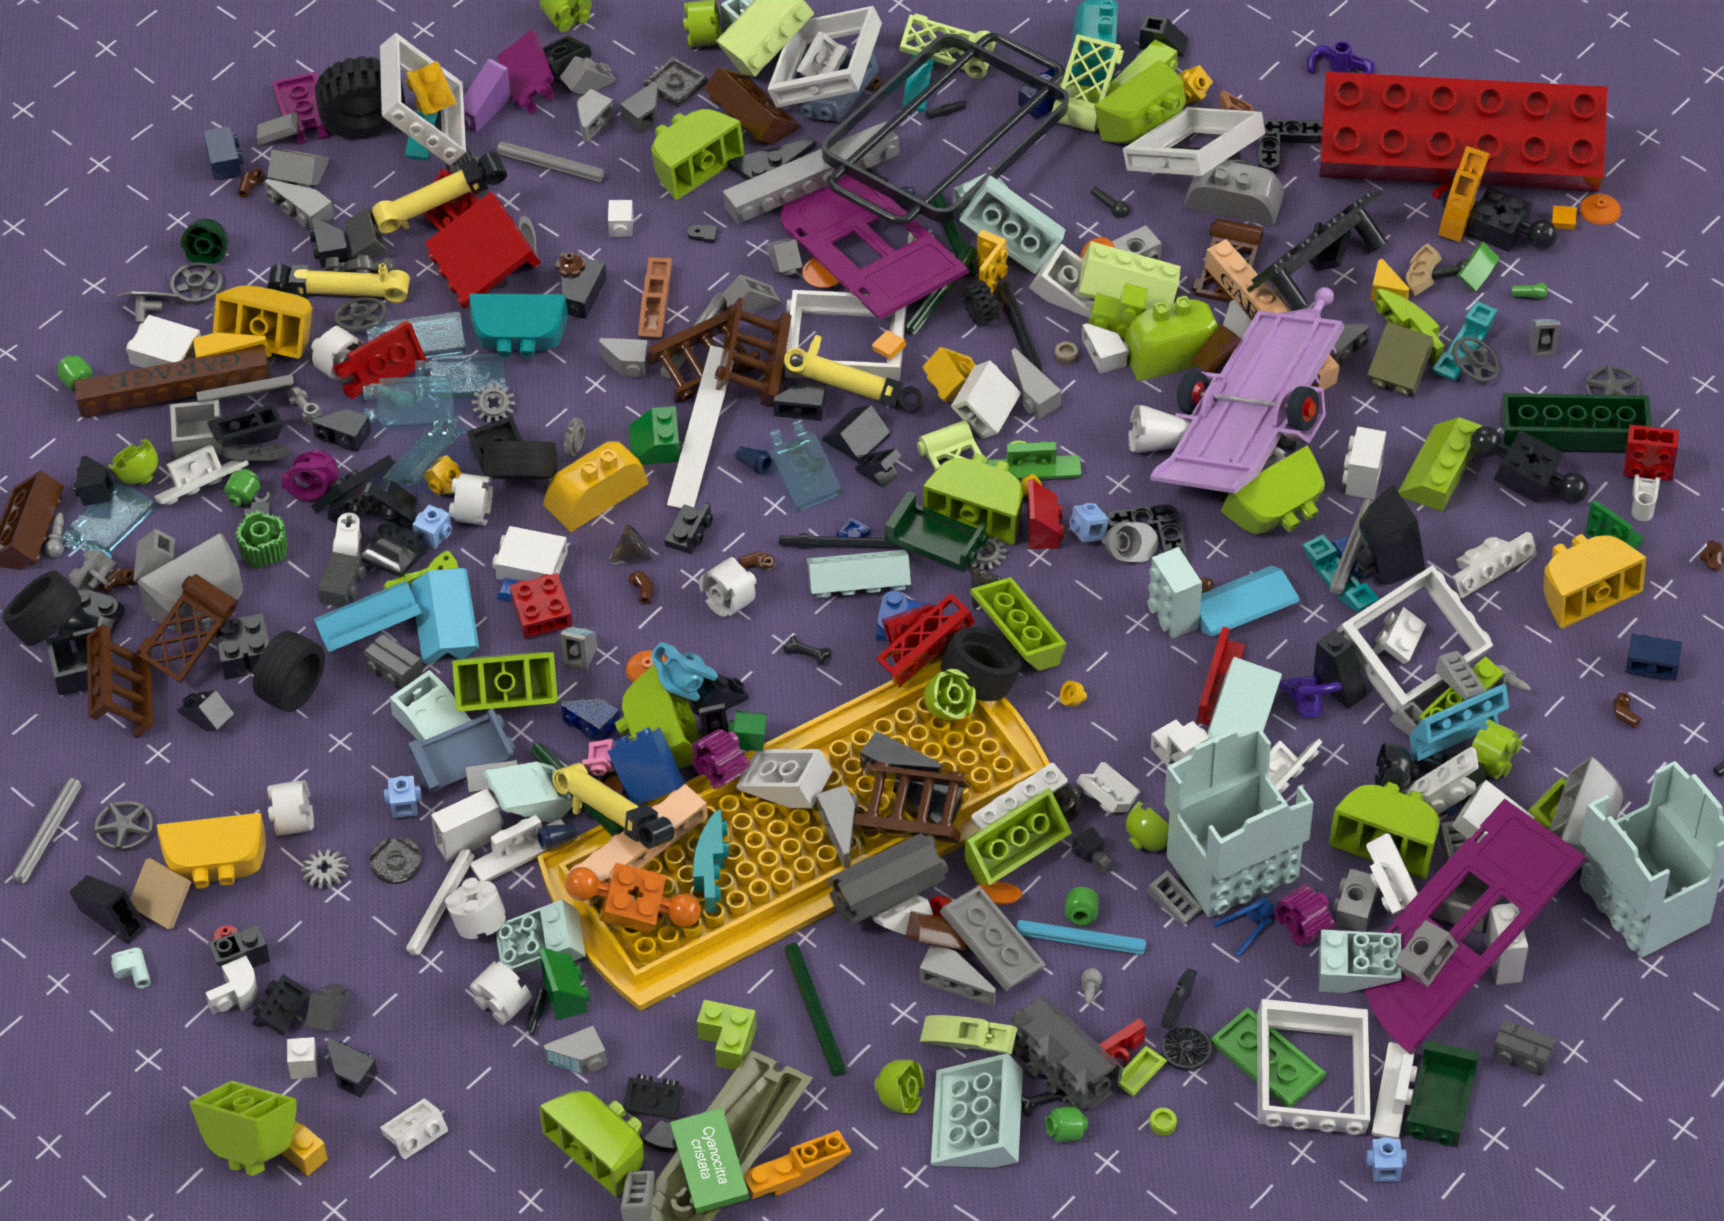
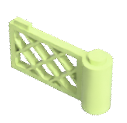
M915 13V15L909 16L899 51L915 56L918 55L937 38L933 33L936 31L943 32L944 34H956L974 43L990 32L979 31L975 34L927 20L928 17ZM913 23L922 26L924 30L916 32L911 25ZM928 34L932 41L924 43L920 37ZM915 39L919 46L906 45V42ZM990 42L984 48L993 52L996 42ZM954 47L947 50L942 48L940 49L941 52L935 53L930 59L951 65L957 59L953 58L950 54L958 52L962 55L965 52ZM973 57L960 69H964L970 77L980 79L986 76L989 64Z
M1076 35L1061 87L1066 90L1071 85L1076 84L1080 94L1073 98L1069 97L1068 111L1057 123L1097 132L1099 126L1094 108L1095 103L1088 102L1085 95L1097 89L1100 93L1099 101L1107 96L1116 64H1121L1124 51L1120 50L1121 45ZM1080 42L1089 43L1093 51L1081 56L1078 51ZM1105 48L1113 49L1112 58L1103 62L1098 52ZM1096 54L1101 64L1089 70L1084 60ZM1082 62L1087 72L1075 78L1072 74L1073 66ZM1104 67L1107 73L1106 79L1096 83L1092 73ZM1090 76L1094 86L1082 91L1078 81ZM1056 100L1055 103H1054L1052 112H1053L1062 102H1060L1059 100Z
M965 420L920 436L919 442H917L919 454L921 456L925 455L935 470L941 466L937 460L943 458H965L961 457L960 453L966 449L971 448L974 455L976 453L982 454Z

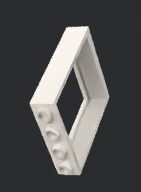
M874 6L812 18L801 27L783 47L768 87V92L776 108L859 91L882 25ZM818 32L826 34L831 39L860 33L848 69L795 79L806 45L813 42Z
M395 33L380 45L382 117L448 165H451L466 153L463 82L441 67L457 102L441 110V132L401 102L400 70L407 73L435 61Z
M1187 107L1123 148L1127 171L1202 176L1266 134L1262 112ZM1192 133L1222 134L1200 150L1171 148Z
M793 290L792 300L787 299V314L792 315L786 353L790 349L798 348L802 313L875 316L856 296L848 292ZM906 306L887 316L891 317L890 332L903 339ZM903 349L892 360L887 358V363L835 362L900 382ZM795 356L790 364L793 367H799L804 359H797V356ZM785 362L783 363L786 378L810 379L801 375H794L790 373L786 368Z
M1433 565L1344 622L1337 629L1339 633L1353 644L1359 667L1393 712L1410 701L1414 702L1444 682V680L1438 674H1435L1405 694L1359 633L1358 629L1424 587L1471 649L1470 652L1463 656L1468 665L1485 655L1493 646L1489 635L1479 627L1474 615L1464 607L1459 595L1451 590L1445 582L1443 574L1436 570Z
M1267 999L1261 1000L1257 1012L1258 1124H1266L1270 1127H1293L1298 1130L1316 1129L1323 1132H1347L1351 1135L1366 1133L1370 1123L1367 1009ZM1269 1028L1352 1036L1354 1114L1269 1106Z

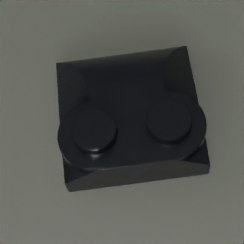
M569 35L543 47L553 77L557 81L562 80L560 76L575 56L590 59L592 55L589 45Z
M513 416L467 431L469 446L474 452L483 474V454L486 442L523 441Z
M385 522L378 526L377 536L358 557H362V562L401 578L427 553V544L417 532L393 522Z
M86 589L79 590L78 593L81 596L80 605L72 617L60 628L58 636L68 634L69 639L75 641L73 632L94 627L96 629L101 624L110 627L112 636L125 612L124 605L112 596Z

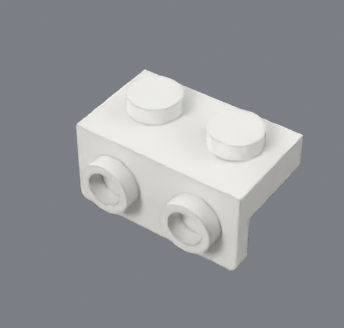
M818 32L797 72L804 77L837 71L845 60L849 48L836 43L826 34Z
M1402 607L1396 612L1391 611L1383 621L1385 626L1375 638L1376 645L1373 651L1379 654L1385 650L1402 664L1410 661L1426 623Z
M1105 762L1099 764L1094 774H1081L1076 781L1083 788L1082 792L1097 799L1101 803L1100 806L1112 814L1128 812L1140 793L1139 789Z

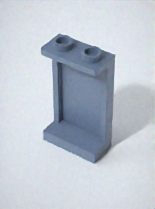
M849 49L845 60L838 70L848 69L854 50ZM872 52L858 92L797 103L803 118L841 122L880 70L874 53Z
M490 709L486 715L422 742H419L417 739L408 743L407 752L428 795L466 780V767L512 760L515 745L511 737H506L503 731L505 725L500 714L496 715L494 710Z

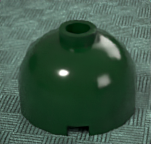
M208 218L197 219L189 224L183 232L180 245L186 252V258L191 262L214 264L221 262L227 253L229 238L224 227L217 221Z

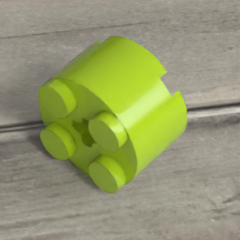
M540 0L539 3L541 10L560 32L568 31L571 26L579 22H587L591 16L589 13L592 7L591 0Z
M704 0L684 3L685 15L688 17L684 18L683 22L685 31H689L687 35L689 48L717 45L716 40L722 35V28L719 25V19L721 18L717 1Z
M1487 720L1485 724L1489 725L1485 731L1480 729L1471 747L1476 749L1477 760L1484 764L1486 775L1494 779H1498L1501 775L1506 777L1512 767L1510 760L1514 753L1517 754L1523 740L1519 739L1517 732L1492 720Z

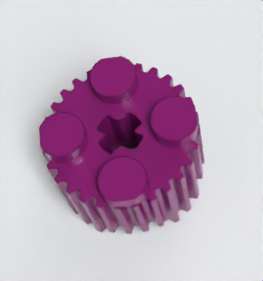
M718 729L692 744L695 756L691 762L694 764L697 773L700 775L704 774L707 779H710V785L713 789H719L739 777L750 766L748 758L739 749V739L733 731L726 733V731Z
M1307 884L1296 888L1278 901L1279 907L1274 909L1275 916L1277 917L1276 920L1280 925H1286L1289 933H1292L1290 939L1300 947L1320 937L1321 930H1330L1335 926V922L1327 910V906H1329L1327 897L1322 892L1317 894Z

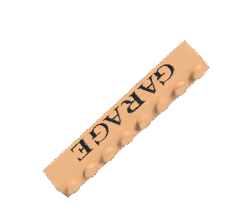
M1227 239L1207 249L1205 268L1227 293L1235 299L1251 320H1253L1258 310L1275 313L1290 311L1265 282L1250 293L1247 291V288L1253 284L1251 279L1258 274ZM1330 354L1317 374L1319 384L1312 383V387H1319L1325 390L1337 383L1339 364Z

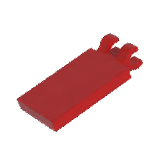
M406 320L346 354L349 361L338 363L333 366L336 376L340 375L342 379L350 374L352 375L354 382L344 385L342 390L346 397L349 395L350 399H354L361 393L366 397L375 394L376 392L369 387L371 383L387 387L426 365L428 362L411 322Z

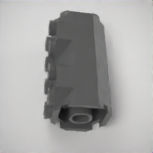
M920 833L830 876L826 883L827 887L831 885L833 887L829 895L839 917L843 921H848L847 925L851 928L873 919L872 916L917 894L921 896L927 890L940 885L945 880V873L949 870L945 860L939 858L935 850L937 847L931 835L924 836Z
M1039 995L1029 1006L1023 1010H1017L1011 1017L1012 1026L1017 1028L1011 1056L1021 1061L1031 1075L1046 1074L1045 1085L1052 1094L1059 1090L1067 1094L1062 1098L1066 1107L1075 1106L1093 1109L1111 1095L1112 1091L1109 1088L1113 1083L1116 1086L1120 1083L1123 1067L1050 999H1045Z

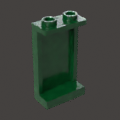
M909 491L906 492L885 524V541L962 572L966 571L969 564H974L980 547H985L989 538L986 523L982 522L978 528H975L916 504V494Z
M1426 1040L1404 1135L1411 1136L1417 1140L1434 1141L1443 1146L1451 1145L1458 1147L1477 1068L1479 1052Z

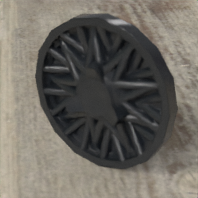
M1179 1026L1170 1030L1164 1036L1162 1042V1055L1167 1060V1063L1183 1071L1203 1067L1209 1061L1212 1053L1211 1041L1207 1034L1199 1028L1192 1026Z

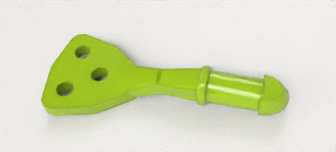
M445 551L434 558L428 568L413 573H405L401 578L388 580L384 584V589L403 581L410 585V583L427 571L438 570L439 568H443L442 570L457 569V561L450 551Z

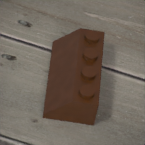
M718 67L704 88L711 95L709 97L710 100L718 105H722L724 107L723 111L730 117L739 120L741 128L752 133L751 137L761 144L764 142L775 144L801 127L783 108H776L773 100L745 74Z
M41 470L14 486L0 520V567L22 570L29 565H34L40 558L39 550L47 539L48 534L46 532L55 518L54 511L62 500L60 495L64 487Z

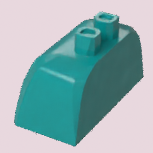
M1085 0L1076 7L1073 16L1071 52L1077 34L1116 44L1118 2L1115 0ZM1080 42L1078 51L1081 56H1084L1093 51V48L1089 43ZM1105 48L1098 53L1103 62L1112 58L1114 50ZM1096 54L1084 60L1089 70L1101 64ZM1082 62L1073 66L1072 74L1075 78L1087 72ZM1104 67L1092 73L1096 83L1106 79L1107 73ZM1114 69V73H1113L1111 82L1114 80L1115 69ZM1090 76L1078 81L1079 85L1094 86Z
M470 294L472 323L480 347L490 351H498L499 357L511 356V351H520V356L533 357L535 351H547L559 345L568 319L565 294Z

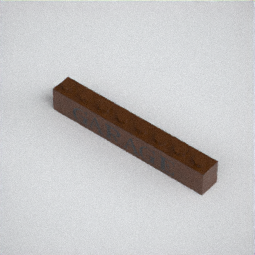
M262 345L76 380L74 383L81 417H87L197 396L196 392L271 379L265 346Z

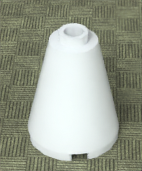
M1135 405L1130 418L1133 428L1129 430L1128 434L1130 451L1142 453L1176 448L1191 421L1145 405Z

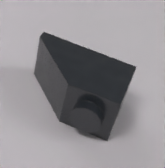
M801 381L775 396L774 416L822 421L826 402V384Z

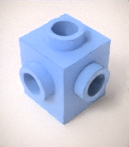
M1086 503L1080 506H1073L1069 525L1082 542L1098 541L1106 536L1109 518L1096 504Z
M428 505L423 512L417 515L413 523V531L422 536L427 546L436 549L444 538H448L452 531L450 514L442 508Z
M414 776L389 778V789H384L385 805L390 804L392 818L418 816L417 801H422L420 785L415 786Z
M1389 1137L1373 1139L1371 1150L1366 1152L1367 1166H1372L1373 1182L1401 1181L1403 1166H1406L1407 1158L1406 1149H1401L1400 1139Z

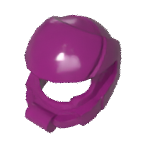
M306 451L295 459L293 467L288 472L282 473L281 487L294 496V499L309 502L319 500L331 491L329 486L339 479L336 460L324 451ZM297 475L298 478L302 482L307 483L309 487L305 488L301 485H298L295 481V476Z

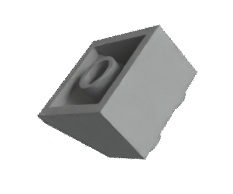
M289 149L271 150L267 177L275 178V181L284 183L289 181L296 182L297 186L310 188V185L319 184L328 165L329 157Z

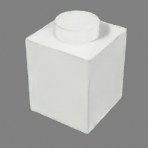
M609 200V237H633L632 200Z
M314 1037L287 1039V1063L291 1079L318 1077V1054Z

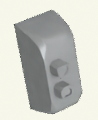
M1225 160L1202 176H1192L1184 208L1274 227L1285 190L1278 177L1271 170Z
M219 533L139 579L138 586L144 611L161 624L182 595L184 580L189 575L193 576L194 574H198L236 600L239 599L243 592L240 570L223 534ZM184 603L179 610L180 619L194 616L192 607L187 603ZM210 618L198 620L199 627L204 631L211 629L214 625L213 623H215ZM195 621L182 623V631L196 628ZM177 625L167 627L171 630L178 631Z
M1592 755L1570 770L1549 828L1551 832L1583 855L1586 854V849L1580 843L1587 805L1608 795L1610 798L1606 818L1612 816L1614 820L1619 819L1617 816L1623 802V790L1620 783Z

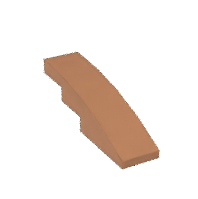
M648 257L647 275H645L644 292H642L638 338L662 339L671 281L672 258Z

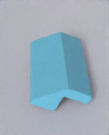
M1271 565L1213 588L1208 592L1201 593L1199 624L1203 633L1215 636L1220 634L1222 626L1230 629L1300 602V599L1283 570Z
M466 569L427 571L410 583L413 597L421 611V614L416 616L423 662L430 665L446 653L458 659H463L479 648Z
M403 581L313 620L327 651L330 652L421 614V611L415 602L408 583Z
M1507 685L1497 686L1421 720L1409 735L1413 759L1420 761L1476 736L1480 729L1485 731L1489 725L1485 724L1487 720H1492L1499 724L1498 713L1509 709Z

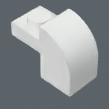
M247 956L223 965L222 970L226 984L206 992L208 1005L213 1015L218 1012L227 1011L237 1004L241 1012H243L254 1003L258 988L254 970Z

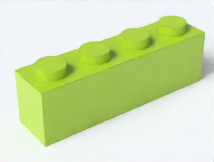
M1155 39L1110 83L1107 96L1158 60H1161L1175 71L1178 66L1177 51Z

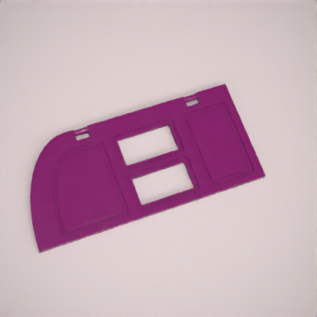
M850 176L837 180L838 185L895 215L902 216L907 214L891 198ZM828 185L782 206L781 223L784 230L791 237H794L799 242V245L853 296H856L879 320L969 273L968 268L915 220L902 226L910 231L917 240L895 251L868 226L880 219V217L835 194L829 189ZM802 232L805 236L801 237L798 233ZM855 232L882 258L859 269L832 243ZM865 291L868 295L863 296L861 292Z
M1505 798L1484 820L1474 835L1464 842L1384 932L1393 933L1399 928L1400 930L1396 934H1401V950H1403L1412 939L1415 931L1421 927L1425 920L1443 929L1431 920L1430 917L1470 873L1489 886L1486 892L1448 932L1459 946L1428 988L1404 975L1402 971L1401 981L1365 988L1368 1002L1381 1025L1410 1055L1587 860L1585 855ZM1485 831H1487L1488 833L1484 836V838L1479 843H1477L1476 841L1482 836V834ZM1503 896L1522 911L1488 949L1479 956L1461 941Z

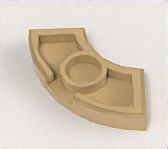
M1428 243L1418 250L1411 259V266L1406 273L1407 284L1414 296H1417L1434 284L1432 271L1435 265L1442 260L1440 254Z

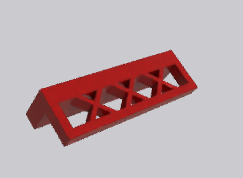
M950 593L876 657V661L890 674L893 682L901 688L947 648L951 638L959 629L967 626L971 627L975 623L971 611ZM951 603L959 609L953 615H943L944 609ZM938 622L936 630L924 632L927 623ZM910 638H919V644L915 648H906V642ZM892 654H901L900 661L893 667L885 661Z
M1222 626L1200 699L1196 723L1210 725L1226 672L1233 657L1242 659L1245 644L1228 640L1230 628Z

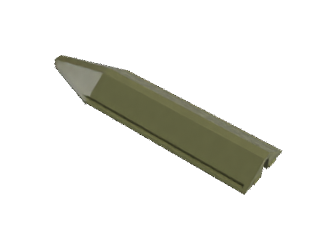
M749 1050L705 1111L708 1112L723 1107L743 1177L813 1079V1077L790 1066H785L780 1072L776 1060ZM677 1150L654 1182L651 1221H712L722 1207L696 1214Z

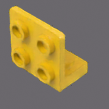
M439 61L406 73L408 77L405 79L407 87L410 91H414L417 98L414 100L418 111L420 113L423 112L425 116L434 114L457 103Z
M982 229L977 235V267L980 268L979 281L983 280V282H986L987 286L991 288L992 293L995 291L998 281L1004 279L1008 271V266H1006L1008 250H1006L1007 240Z

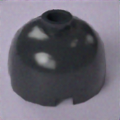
M1388 742L1381 745L1376 761V766H1379L1378 775L1375 774V785L1384 787L1388 782L1398 785L1400 788L1399 792L1405 790L1410 785L1411 780H1416L1418 765L1414 764L1411 752L1404 746Z

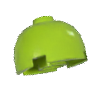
M148 439L140 440L142 445L138 447L134 444L129 445L112 459L114 465L109 464L108 467L119 481L129 485L138 483L145 485L154 478L152 474L156 471L159 461L157 452Z
M948 669L937 673L928 681L924 691V701L932 715L940 720L955 721L971 713L976 702V691L974 686L970 687L966 682V679H969V677L965 673L956 669Z
M1138 801L1127 815L1125 822L1126 831L1131 837L1128 842L1139 851L1142 848L1150 852H1158L1165 849L1168 843L1169 824L1151 808L1148 807L1146 811L1140 808L1144 803Z
M905 1059L893 1060L883 1067L876 1078L875 1090L881 1103L889 1110L913 1114L918 1109L922 1101V1097H917L919 1088H924L923 1071L918 1062Z

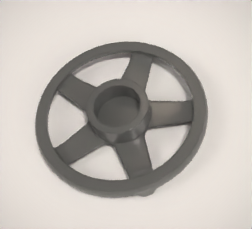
M203 262L189 263L175 271L170 280L171 293L176 294L177 299L193 303L194 305L215 297L219 291H222L223 285L221 272L213 265ZM193 266L207 267L202 273H191L187 269ZM213 270L218 275V284L206 281ZM181 272L186 278V283L174 286V280ZM202 289L214 290L210 294L200 297ZM191 290L192 298L184 297L178 292Z
M363 297L353 299L337 309L334 316L335 323L340 328L356 334L357 331L367 330L379 323H384L387 307L376 298ZM371 301L375 302V304L368 307L364 304L358 305L357 302ZM350 305L351 314L339 316V313ZM382 306L383 311L380 317L371 314ZM354 321L353 326H348L341 322ZM364 321L372 322L367 325L360 326Z
M1462 337L1454 343L1452 349L1453 363L1457 364L1466 376L1475 380L1477 384L1491 382L1498 376L1500 369L1499 361L1487 344L1474 337ZM1465 341H1474L1482 346L1479 349L1471 350ZM1459 345H1460V347L1462 348V350L1465 352V354L1467 355L1466 357L1459 358V356H1458V346H1459ZM1486 351L1493 357L1496 367L1487 363ZM1463 364L1470 365L1473 368L1474 374L1468 371ZM1481 368L1493 373V375L1487 378L1481 377Z
M1607 364L1589 374L1586 379L1587 394H1592L1590 391L1591 385L1603 388L1602 395H1628L1623 390V387L1634 383L1636 388L1635 395H1639L1640 384L1638 377L1630 371ZM1606 371V381L1593 379L1597 374ZM1614 371L1623 373L1629 378L1617 380Z
M133 801L111 802L98 815L94 830L98 840L103 845L116 850H126L140 845L148 838L152 831L153 819L144 804L141 805ZM134 807L137 809L124 816L118 808ZM111 812L114 822L100 826L104 816ZM142 813L148 819V829L134 823ZM115 831L116 845L106 842L100 833ZM132 833L143 835L139 841L123 846L125 838Z

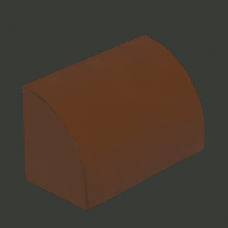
M1220 323L1191 362L1206 373H1216L1242 339Z
M911 911L905 937L933 945L960 950L966 949L964 940L944 917Z

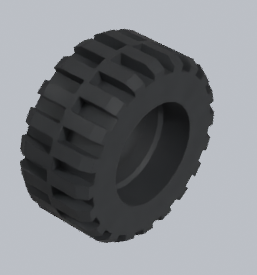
M358 56L356 59H352V57L347 58L343 62L338 61L334 63L332 68L328 67L320 75L315 85L318 114L321 123L333 134L337 133L338 136L343 138L348 136L350 139H357V137L366 139L369 136H378L383 131L387 132L392 129L393 124L382 117L380 61L377 58H365L364 56ZM401 79V102L406 105Z

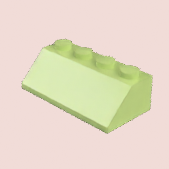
M754 0L716 42L741 74L755 77L814 15V12L804 0Z
M1091 241L1082 258L1078 294L1094 299L1096 293L1119 299L1124 284L1128 283L1148 289L1144 311L1153 309L1155 303L1162 301L1168 305L1173 304L1179 285L1181 266Z

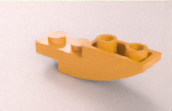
M1466 146L1460 167L1457 169L1438 235L1461 242L1490 153Z
M839 1130L790 1148L788 1155L748 1169L744 1175L748 1193L751 1199H755L771 1192L775 1196L788 1192L816 1178L851 1154V1149Z

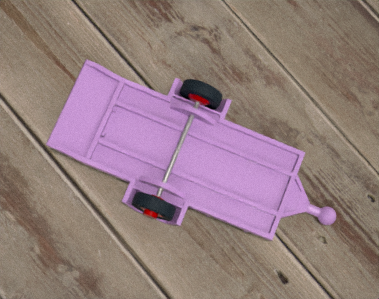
M1327 287L1318 289L1315 293L1316 302L1312 308L1283 313L1258 310L1241 338V342L1235 348L1220 374L1189 371L1184 374L1178 386L1177 402L1180 410L1185 414L1176 413L1175 416L1191 421V424L1171 457L1154 469L1150 476L1152 481L1237 493L1259 475L1282 435L1291 441L1311 442L1326 415L1324 389L1312 387L1311 384H1319L1317 374L1328 355L1337 353L1335 343L1344 330L1342 321L1322 319L1320 315L1324 306L1330 305L1334 300V294L1331 289Z

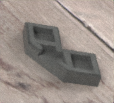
M277 443L259 447L235 444L222 448V456L234 460H275L291 456V448Z

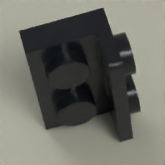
M705 503L702 510L684 504L664 540L665 546L692 554L696 546L701 545L705 529L710 528L713 522L710 504Z
M284 974L277 982L272 980L264 992L268 995L265 1002L260 1000L252 1012L256 1017L251 1024L256 1027L261 1022L283 1036L310 991Z
M637 1074L636 1078L629 1077L623 1104L625 1110L677 1119L681 1095L685 1091L683 1087L678 1086L679 1081L663 1078V1083L652 1081V1076Z

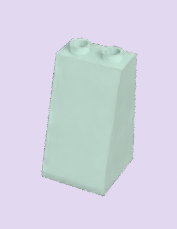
M1233 657L1226 672L1207 731L1209 740L1232 729L1238 734L1259 726L1263 731L1282 673Z

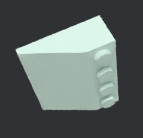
M1009 1054L936 1070L931 1164L933 1166L995 1168L1019 1161L1023 1069Z

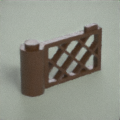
M1217 218L1216 222L1211 223L1209 236H1213L1210 247L1227 239L1238 253L1241 251L1251 252V256L1244 260L1253 268L1257 252L1262 243L1264 227ZM1204 263L1201 277L1195 278L1192 291H1196V296L1230 303L1234 299L1205 268ZM1212 281L1217 287L1213 291L1203 290L1204 285Z
M198 574L189 575L184 580L182 595L150 639L146 637L138 648L141 651L139 654L140 658L180 684L220 627L233 615L238 606V600ZM184 603H187L192 607L194 616L180 619L179 610ZM210 618L215 622L209 631L200 632L198 620ZM195 621L197 633L183 636L181 624ZM177 625L179 637L165 640V629L168 626ZM198 638L199 646L196 651L186 653L184 640ZM180 641L182 654L168 657L166 644ZM163 645L164 658L154 660L148 656L153 647ZM183 658L184 668L177 675L171 671L169 661ZM166 662V667L160 663Z

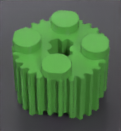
M258 510L255 513L246 514V517L242 520L243 523H239V527H237L235 532L238 550L242 559L246 563L249 562L250 567L260 569L263 565H273V562L277 563V561L284 560L287 556L288 541L285 525L281 517L269 516V513L264 515V513Z

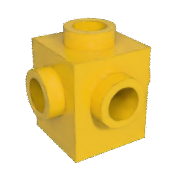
M1200 65L1184 70L1179 74L1183 81L1186 96L1185 105L1194 101L1198 103L1203 100L1207 95L1206 91L1213 83Z
M448 455L435 458L423 470L421 475L427 481L430 490L440 496L453 494V479L458 478L462 472L459 465L452 461Z

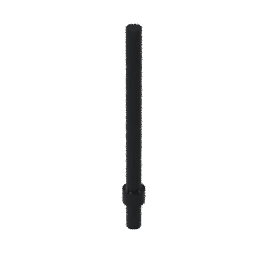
M799 533V536L779 535V545H798V548H809V546L902 548L885 541V538L809 536V533Z

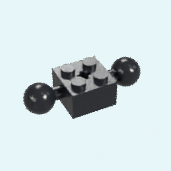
M1489 186L1481 200L1474 202L1471 215L1469 216L1467 236L1510 252L1521 234L1527 235L1529 243L1534 248L1544 250L1555 244L1558 232L1555 225L1548 220H1537L1534 223L1529 222L1531 202ZM1451 187L1445 191L1442 197V205L1444 209L1446 207Z
M1479 427L1472 433L1470 446L1476 455L1484 458L1496 455L1504 459L1493 479L1494 481L1536 503L1547 483L1557 487L1559 497L1566 503L1577 504L1586 498L1589 485L1581 474L1568 473L1563 476L1555 471L1564 454L1563 452L1521 430L1511 447L1501 443L1500 434L1492 427Z

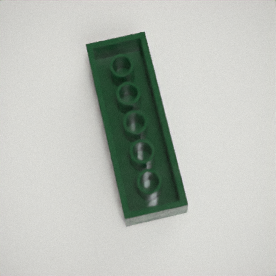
M1502 393L1500 406L1501 441L1509 447L1512 446L1521 430L1557 450L1625 451L1629 425L1652 427L1648 395Z

